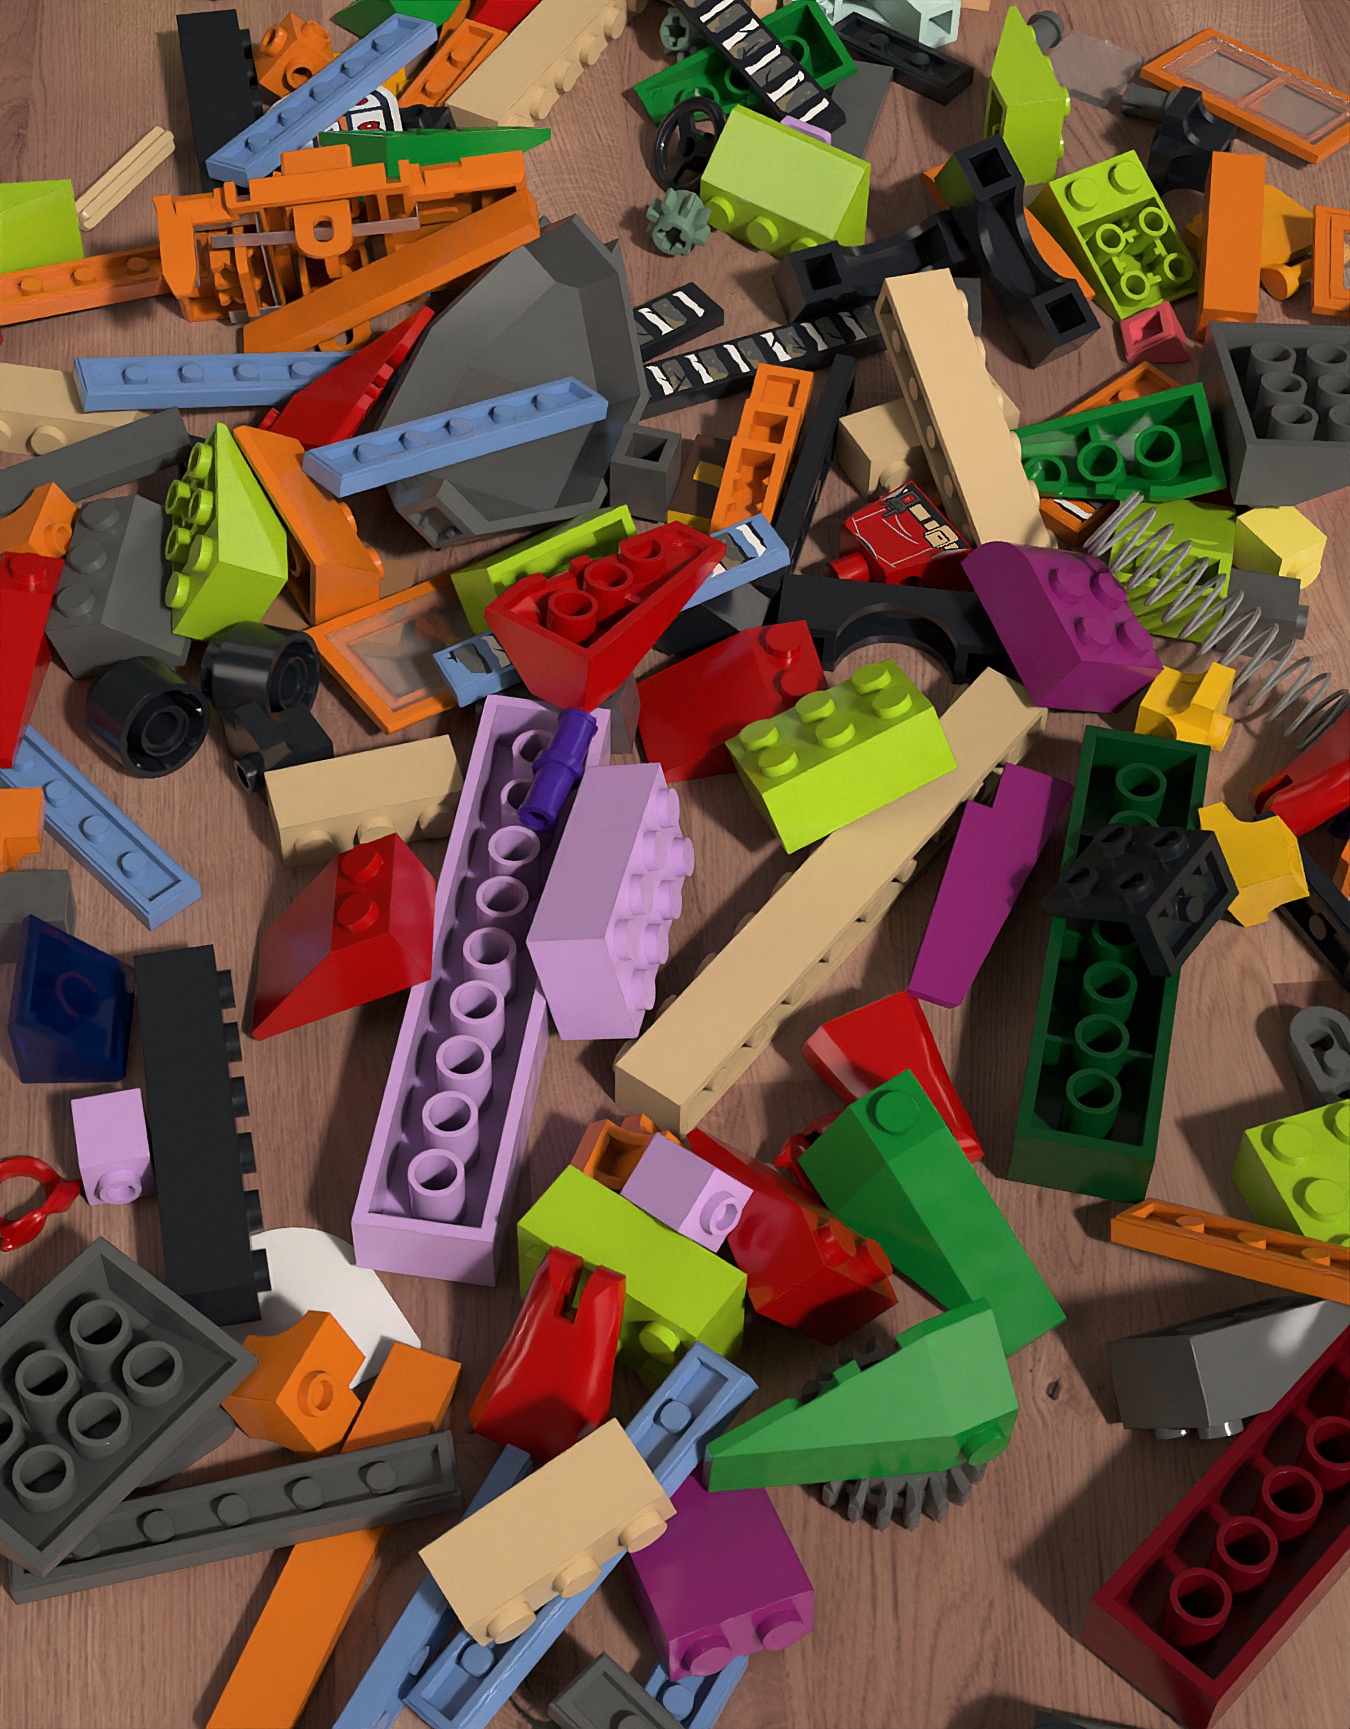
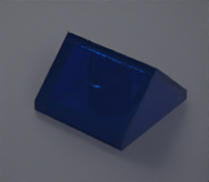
M32 914L22 920L7 1025L22 1084L117 1083L126 1077L136 987L135 968Z

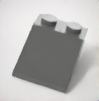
M1308 1294L1272 1297L1104 1343L1123 1428L1154 1429L1156 1440L1179 1438L1197 1432L1200 1439H1213L1244 1431L1242 1418L1271 1410L1350 1324V1306Z

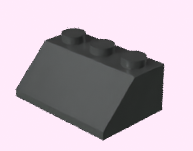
M137 494L82 502L45 628V633L75 680L96 677L101 670L113 662L127 660L136 656L156 657L170 667L186 665L192 638L172 633V608L167 607L165 604L166 589L172 575V561L167 560L165 557L166 542L172 529V515L166 514L164 506Z

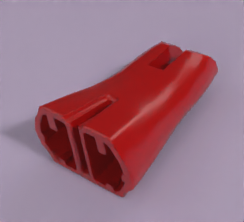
M1350 708L1307 750L1249 792L1248 802L1257 815L1272 810L1298 838L1315 829L1342 810L1350 807Z
M901 990L821 1024L805 1041L801 1049L804 1060L848 1106L909 1068L943 1118L970 1163L981 1160L985 1155L977 1131L945 1069L918 999L906 990Z
M559 1246L551 1247L539 1265L515 1322L488 1372L468 1415L472 1421L475 1433L505 1447L509 1443L531 1454L532 1459L543 1464H547L610 1421L613 1370L626 1301V1275L600 1265L590 1276L582 1293L578 1308L572 1307L583 1271L584 1259L582 1256Z

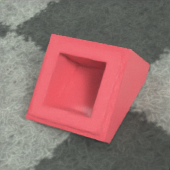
M1169 301L1118 323L1125 356L1129 364H1140L1145 360L1149 363H1182L1191 360L1183 326Z

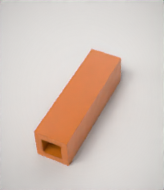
M1219 151L1212 152L1204 187L1195 340H1205L1208 321L1256 322L1259 305L1266 156Z

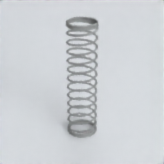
M1134 491L1083 544V549H1088V553H1092V557H1098L1145 519L1111 564L1109 574L1116 573L1163 535L1128 581L1127 590L1137 587L1181 551L1173 564L1148 594L1144 601V606L1152 605L1189 573L1200 566L1185 588L1163 614L1161 623L1170 621L1203 592L1218 582L1207 599L1181 630L1179 639H1185L1223 606L1236 598L1229 610L1198 647L1196 656L1203 655L1252 614H1254L1252 619L1217 662L1218 664L1228 665L1256 640L1272 630L1260 649L1234 679L1232 689L1237 688L1271 658L1290 646L1282 660L1248 700V705H1254L1290 673L1307 663L1291 688L1265 717V722L1272 721L1309 688L1325 679L1310 703L1283 733V738H1288L1319 710L1343 695L1298 741L1296 751H1300V754H1302L1322 737L1350 708L1349 690H1338L1317 704L1331 682V673H1322L1298 689L1314 664L1313 656L1303 657L1278 675L1296 649V639L1285 641L1259 660L1279 631V623L1267 625L1239 646L1261 615V606L1252 607L1219 632L1244 598V590L1234 591L1199 619L1225 584L1226 573L1218 574L1180 604L1207 568L1209 557L1198 559L1162 588L1188 554L1191 548V540L1180 543L1143 573L1174 531V524L1165 525L1123 559L1154 519L1157 507L1149 508L1104 545L1118 525L1144 499V495H1139V491Z

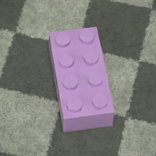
M660 762L586 767L526 939L528 950L561 1040L638 1038L645 1011L651 1010L654 1006L656 994L655 977L659 964H665L668 959L669 930L672 920L680 917L682 910V886L685 876L692 875L695 862L693 844L690 838H683L678 823L680 807L677 792L674 788L667 787Z

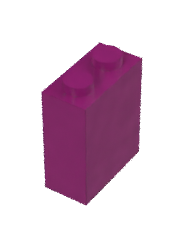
M704 1458L700 1460L671 1496L670 1501L677 1513L665 1521L667 1524L665 1532L649 1546L633 1553L627 1551L619 1561L658 1655L664 1663L670 1683L691 1675L698 1677L712 1675L725 1668L732 1658L741 1655L746 1656L763 1649L770 1651L781 1650L797 1642L803 1635L814 1631V1589L765 1487L708 1493L702 1482Z

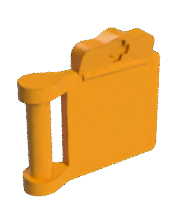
M1266 184L1264 189L1260 280L1274 299L1283 301L1294 296L1298 292L1299 286L1312 281V257L1291 267L1284 264L1312 252L1313 213L1273 185ZM1203 212L1195 215L1192 223L1186 225L1183 242L1195 251L1199 260ZM1344 232V269H1350V233Z

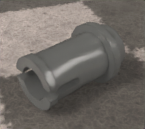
M1044 10L1034 13L1029 18L1027 25L1033 27L1036 43L1043 54L1049 48L1060 44L1064 37V22L1057 13L1051 10Z
M1130 82L1122 98V102L1128 103V105L1123 104L1121 106V113L1126 116L1131 115L1162 123L1165 111L1180 90L1173 89L1171 93Z

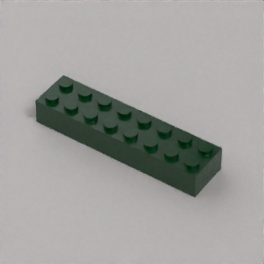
M1086 725L1076 773L1059 878L1092 842L1095 834L1107 824L1126 823L1128 825L1155 827L1176 826L1182 829L1200 830L1201 823L1198 809L1203 807L1211 746ZM1052 915L1006 1180L1135 1205L1145 1200L1156 1157L1181 968L1173 978L1151 975L1128 923Z

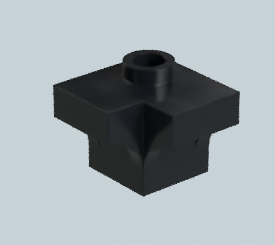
M1186 86L1181 88L1165 111L1163 121L1158 126L1151 143L1146 173L1161 197L1174 189H1191L1204 193L1212 152H1232L1237 126L1221 121L1211 115L1203 103V92Z
M748 582L679 612L653 646L667 656L678 652L698 653L745 629L761 627L772 600L756 590Z
M256 701L247 705L240 703L222 711L228 753L234 760V767L239 781L247 793L257 792L268 809L264 772L334 758L332 740L303 702L274 713L263 711Z

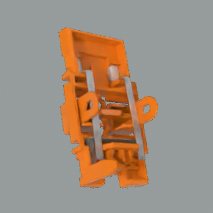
M342 144L282 152L280 154L282 176L248 179L249 195L238 196L235 182L229 181L224 182V187L214 188L213 192L178 197H171V194L152 196V200L157 213L163 278L175 298L178 299L183 318L189 323L230 318L231 323L254 321L369 265L370 260L366 239L370 235L384 234V236L371 237L375 261L526 188L527 185L522 150L463 157L458 162L419 166L418 163L409 164V159L398 160L400 176L386 177L384 162L353 167L350 147ZM358 196H364L368 218L367 223H363L359 219H351L360 214ZM281 206H285L290 231H285ZM277 244H288L298 251L302 289L298 287L290 248L276 249ZM498 258L403 304L426 302L429 300L430 292L467 288ZM370 320L353 328L354 337L351 343L340 345L335 341V337L319 344V350L357 351L372 343Z

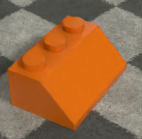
M246 425L234 428L233 439L287 532L288 580L286 585L312 627L378 601L380 580L385 578L380 557L372 546L366 548L363 546L357 536L356 522L348 505L343 501L337 503L328 489L302 471L305 450L299 440Z

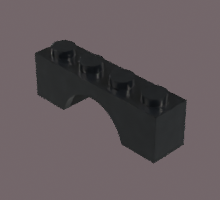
M999 133L953 153L934 180L1032 369L1034 370L1079 349L1101 326L1077 280L1065 278L1056 273L1046 263L1035 246L1024 214L1023 192L1025 180L1001 134Z
M950 209L932 214L924 221L899 234L877 242L860 246H842L835 240L788 253L771 278L788 324L878 299L885 278L949 268L952 277L963 278L980 273L982 270Z
M784 573L777 624L806 620L823 671L834 672L847 655L862 647L879 643H897L917 648L932 656L942 665L951 683L954 685H963L964 683L971 685L987 667L1012 680L1014 679L1015 666L977 593Z

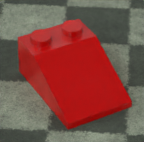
M806 620L745 629L636 683L641 703L636 729L646 763L660 762L666 783L738 772L724 742L738 736L742 729L752 722L771 719L795 707L797 702L805 695L829 689Z
M396 832L368 843L359 844L350 850L339 853L262 934L251 1034L257 1041L431 980L436 880Z
M697 1127L686 1134L692 1152L754 1190L742 1209L739 1222L727 1234L726 1238L738 1269L747 1274L746 1289L755 1312L831 1347L899 1303L888 1279L893 1273L891 1262L875 1240L871 1238L866 1239L770 1166Z

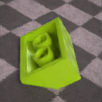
M738 104L732 109L701 177L700 199L703 202L704 208H710L712 211L707 225L784 260L788 253L835 240L842 246L864 245L871 163Z
M627 504L592 510L451 574V579L471 630L476 635L491 630L484 618L485 607L520 579L538 572L546 579L566 572L569 569V560L585 554L593 561L618 552L620 541L636 536L638 533Z

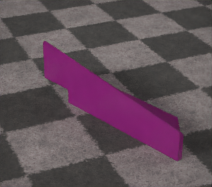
M1006 762L990 806L988 807L971 800L967 801L949 850L908 980L907 992L913 997L948 1009L955 1008L962 1003L1074 791L1070 783Z

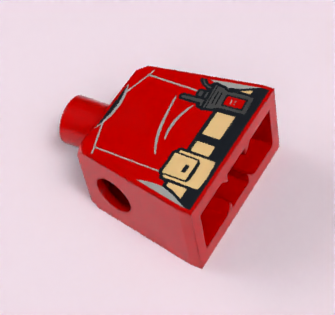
M909 481L844 521L841 527L839 558L824 565L823 575L826 578L964 592L968 590L969 578L961 562L974 548L913 481Z

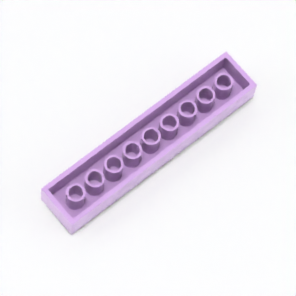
M487 694L436 891L431 980L411 988L351 1220L356 1267L495 1287L553 1024V1016L528 950L526 939L580 787L579 785L577 789L570 791L560 814L558 826L553 832H536L520 822V816L517 815V811L524 802L535 776L532 772V764L539 751L547 748L558 723V716L562 709L547 701ZM596 708L590 713L597 721L598 731L592 738L582 762L584 772L586 767L609 766L611 759L610 709Z

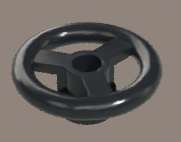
M695 96L681 101L667 113L657 130L652 146L651 164L654 178L665 193H667L668 188H672L674 191L687 190L694 192L697 196L700 194L701 177L727 122L726 114L721 106L710 98ZM702 112L711 119L714 134L696 129L694 113ZM679 126L680 140L677 144V154L667 167L668 145L673 132ZM686 169L700 174L691 182L677 183Z

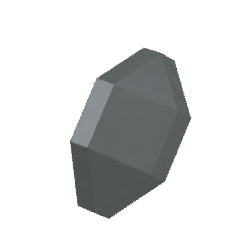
M576 213L554 223H551L543 215L539 219L540 237L499 257L426 326L372 432L569 376H573L609 401L606 419L386 484L395 509L435 549L554 527L588 511L599 509L610 486V460L626 423L638 424L649 400L619 238L603 244Z

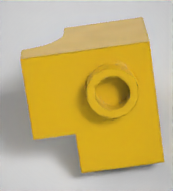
M1213 662L1210 668L1203 673L1187 674L1162 665L1164 670L1154 679L1140 704L1134 733L1211 746V750L1221 753L1234 723V719L1225 716L1236 670Z
M1223 802L1198 809L1202 830L1215 832L1239 891V895L1227 909L1245 928L1269 921L1268 915L1276 907L1309 896L1297 838L1278 815L1256 822L1239 821Z

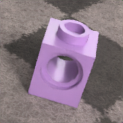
M140 1088L71 1100L79 1169L89 1206L103 1203L125 1204L141 1196L157 1194L149 1127Z
M657 1132L620 1192V1195L677 1232L717 1253L727 1234L739 1222L742 1209L754 1190Z

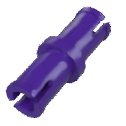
M566 708L561 711L547 748L539 751L532 764V772L535 776L524 802L517 811V815L520 816V822L533 831L550 833L557 828L560 814L570 791L577 789L584 775L582 762L592 738L598 731L596 719L584 710Z

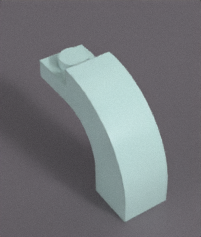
M783 0V7L795 0ZM816 0L832 27H835L854 11L933 49L957 40L961 0Z

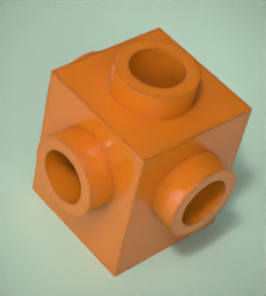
M289 12L279 25L274 24L265 32L261 39L260 47L253 54L258 83L281 98L297 90L335 60L331 46L332 40L328 32L313 20L305 22L292 12Z

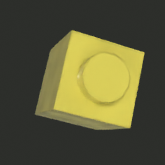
M1294 506L1254 508L1236 518L1232 563L1239 570L1301 579V590L1310 585L1320 572V562L1327 536Z

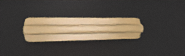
M159 126L152 127L75 200L81 230L89 232L96 227L173 153L176 146L172 141L174 135L171 131H164Z

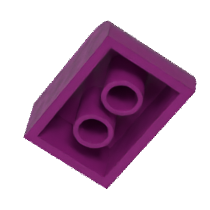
M992 541L974 549L961 562L1036 707L1118 714L1164 670L1153 649L1152 637L1139 624L1126 600L1127 593L1125 588L1112 573L1109 574V568L1097 557L1081 552Z

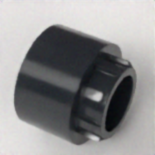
M243 621L234 626L229 632L219 633L209 643L201 663V690L207 701L212 703L213 708L216 709L222 720V711L240 703L247 705L254 701L259 704L263 711L269 713L280 712L302 702L311 711L319 686L320 658L314 639L306 632L254 621Z
M136 656L127 660L113 662L98 673L87 693L85 719L89 735L96 744L138 777L147 779L160 778L183 767L197 753L209 729L210 708L205 695L164 661L156 657Z

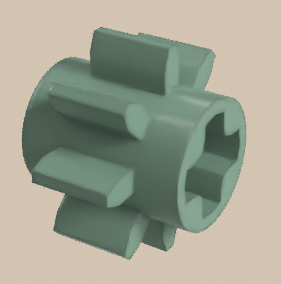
M671 7L668 9L669 15L665 17L659 30L661 41L665 46L664 55L677 56V61L680 62L710 46L679 9Z
M668 188L663 201L657 198L652 199L645 215L650 220L645 234L653 238L655 245L662 252L688 256L693 243L704 247L711 231L707 222L712 211L710 208H704L703 202L696 193L687 190L674 191L672 188Z

